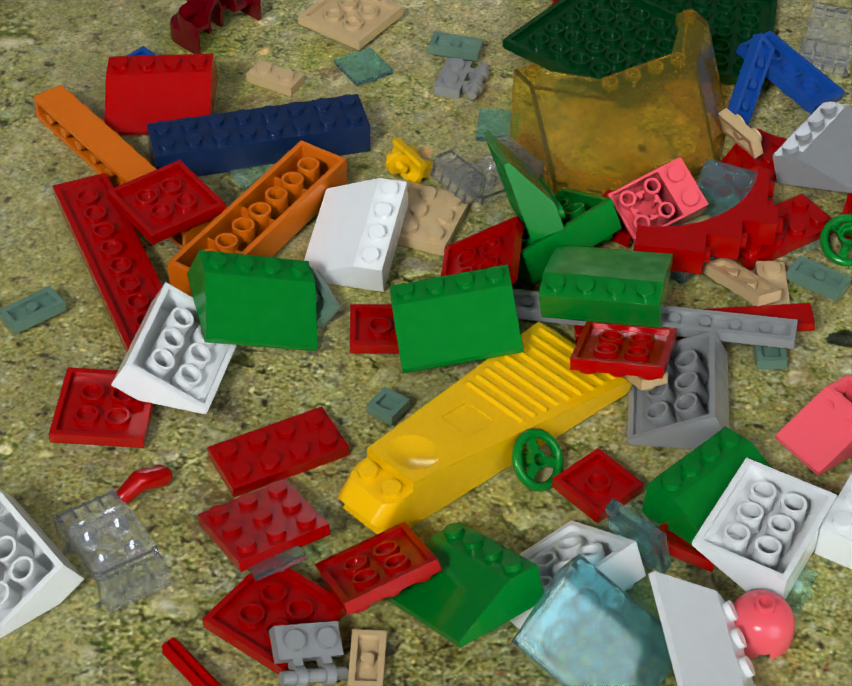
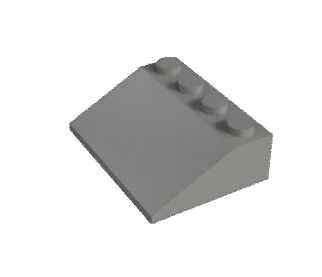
M831 101L823 102L772 155L778 184L846 193L852 192V107L836 104Z
M715 330L675 342L666 368L668 372L667 384L656 386L652 390L642 391L632 384L629 391L627 441L629 445L695 449L725 426L729 428L728 354Z

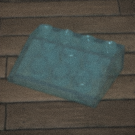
M580 553L558 570L512 640V643L563 686H659L672 669L661 622Z

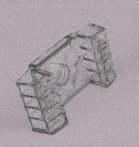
M813 1L809 24L805 37L802 39L799 54L822 73L827 72L832 73V75L848 76L852 61V8Z
M496 136L498 140L526 163L538 178L543 177L544 162L521 146L519 142L513 140L511 136ZM448 150L436 156L429 176L436 179L446 190L452 192L462 203L479 202L483 205L507 197L492 155L469 162L465 161L453 150Z
M110 490L108 493L97 496L88 502H83L79 506L69 508L65 512L53 515L60 541L68 553L77 552L97 582L99 600L109 614L171 585V571L160 555L155 542L128 504L123 502L114 490Z

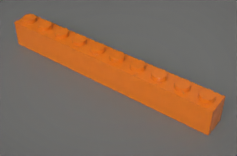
M62 85L33 96L36 117L98 174L107 173L114 188L157 170L146 157H142L131 144L126 143L117 131H113L108 127L102 118H98L87 105L82 104L76 98L74 93L69 92ZM209 219L169 237V239L182 249L214 219Z

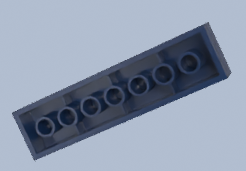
M346 94L339 97L318 98L311 101L291 102L276 106L269 105L247 110L240 109L233 112L213 113L205 116L185 117L183 119L146 124L149 152L153 166L159 169L181 160L197 177L273 166L301 140L338 156L370 151V123L358 94Z

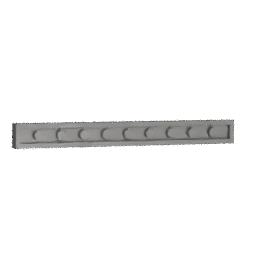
M513 289L518 319L585 326L587 322L541 317L539 292ZM665 305L661 327L677 328L678 337L688 338L715 330L720 341L794 349L798 320Z

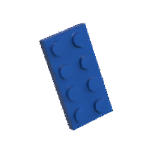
M771 30L763 34L775 48L765 78L798 103L803 110L812 114L823 102H837L843 98L846 91ZM751 39L738 46L736 53L743 59L746 57Z

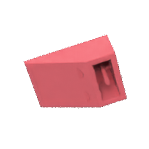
M681 157L607 195L608 198L612 199L615 210L634 242L637 225L656 227L679 226L703 214L709 205Z
M849 374L826 386L775 435V439L817 476L852 457V377Z

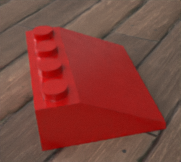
M214 54L109 57L105 83V124L113 131H117L120 136L147 135L146 124L213 114L218 81Z

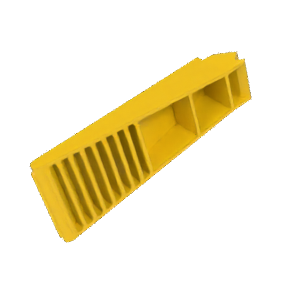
M539 321L521 334L524 352L488 358L367 448V457L353 468L337 497L345 504L343 508L376 534L404 521L412 528L422 520L512 465L513 445L522 432L531 428H538L547 431L556 438L626 395L630 391L632 383L625 377H614L608 373L583 374L578 370H570V357L576 344L550 326H546ZM535 438L539 448L547 444L542 439Z

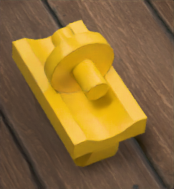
M393 138V149L386 155V170L391 174L401 175L408 182L417 184L421 183L422 178H429L434 164L429 159H422L414 145H407L401 138Z

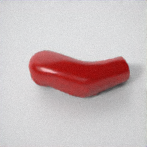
M161 464L138 469L125 480L116 491L115 496L126 506L144 491L167 486L172 480V471Z

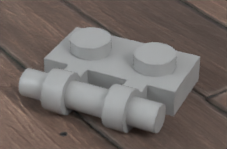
M448 57L434 85V95L459 99L461 94H467L469 99H476L483 90V82L489 77L490 65L487 62H481L480 66L472 68L473 62Z
M338 621L279 625L269 629L274 664H288L289 671L279 672L278 678L281 686H307L308 683L321 682L322 685H332L337 680L348 679L347 666H335L332 663V659H339L344 655ZM316 661L318 668L306 669L303 662Z

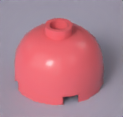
M763 589L750 590L739 596L733 603L739 617L738 620L734 621V624L745 637L747 647L743 648L745 655L758 659L759 654H770V659L787 652L793 642L795 633V616L789 603L781 595Z

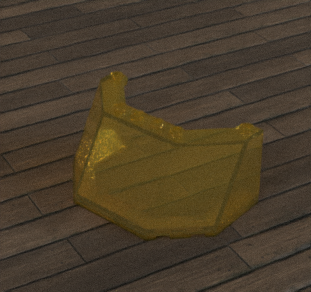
M691 8L676 15L675 24L679 29L672 54L602 79L547 71L538 64H528L515 69L513 75L509 149L526 163L538 178L542 176L546 185L548 184L553 193L562 188H568L602 196L608 189L615 191L679 157L682 158L694 180L710 175L720 163L726 134L722 131L718 113L724 110L726 106L708 21Z

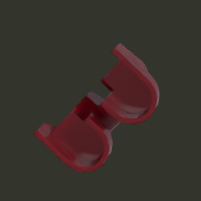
M186 0L187 3L183 4L179 11L171 17L170 35L172 41L193 54H201L199 33L203 31L208 34L212 33L211 22L220 27L224 26L223 11L225 9H229L234 13L240 10L260 21L262 20L261 1Z

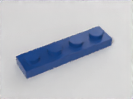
M762 33L753 34L727 108L734 115L739 114L748 126L775 50L774 46Z

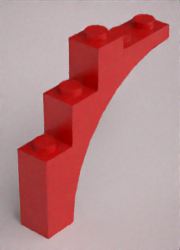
M759 168L756 182L748 195L736 206L718 216L679 226L656 227L637 225L634 251L673 254L671 271L701 274L703 263L709 264L710 257L738 260L739 250L745 249L746 243L774 246L776 235L782 234L783 218H778L779 206H774L773 199H770L773 197L775 181H769L770 169Z

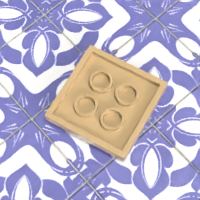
M318 0L298 16V24L360 50L403 15V7L388 0Z
M393 178V180L407 182L408 207L397 245L444 256L445 246L450 245L471 207L472 197Z

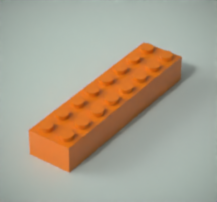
M302 140L298 142L167 262L169 284L193 297L187 273L199 250L273 257L319 212L327 188L347 185V159Z

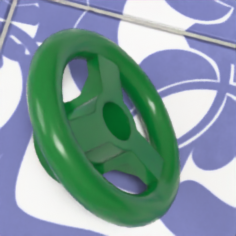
M842 214L832 218L825 224L820 234V246L824 255L833 263L852 267V258H847L849 250L852 248V240L844 238L846 236L852 237V214ZM831 230L838 236L841 244L838 255L829 246L828 238Z
M531 428L522 432L517 437L512 449L513 469L520 482L533 491L543 492L553 488L552 478L563 471V454L558 442L550 433L542 429ZM535 438L542 439L548 444L553 457H547L544 452L539 450ZM544 467L553 469L551 476L546 481L536 482L533 480L539 469Z

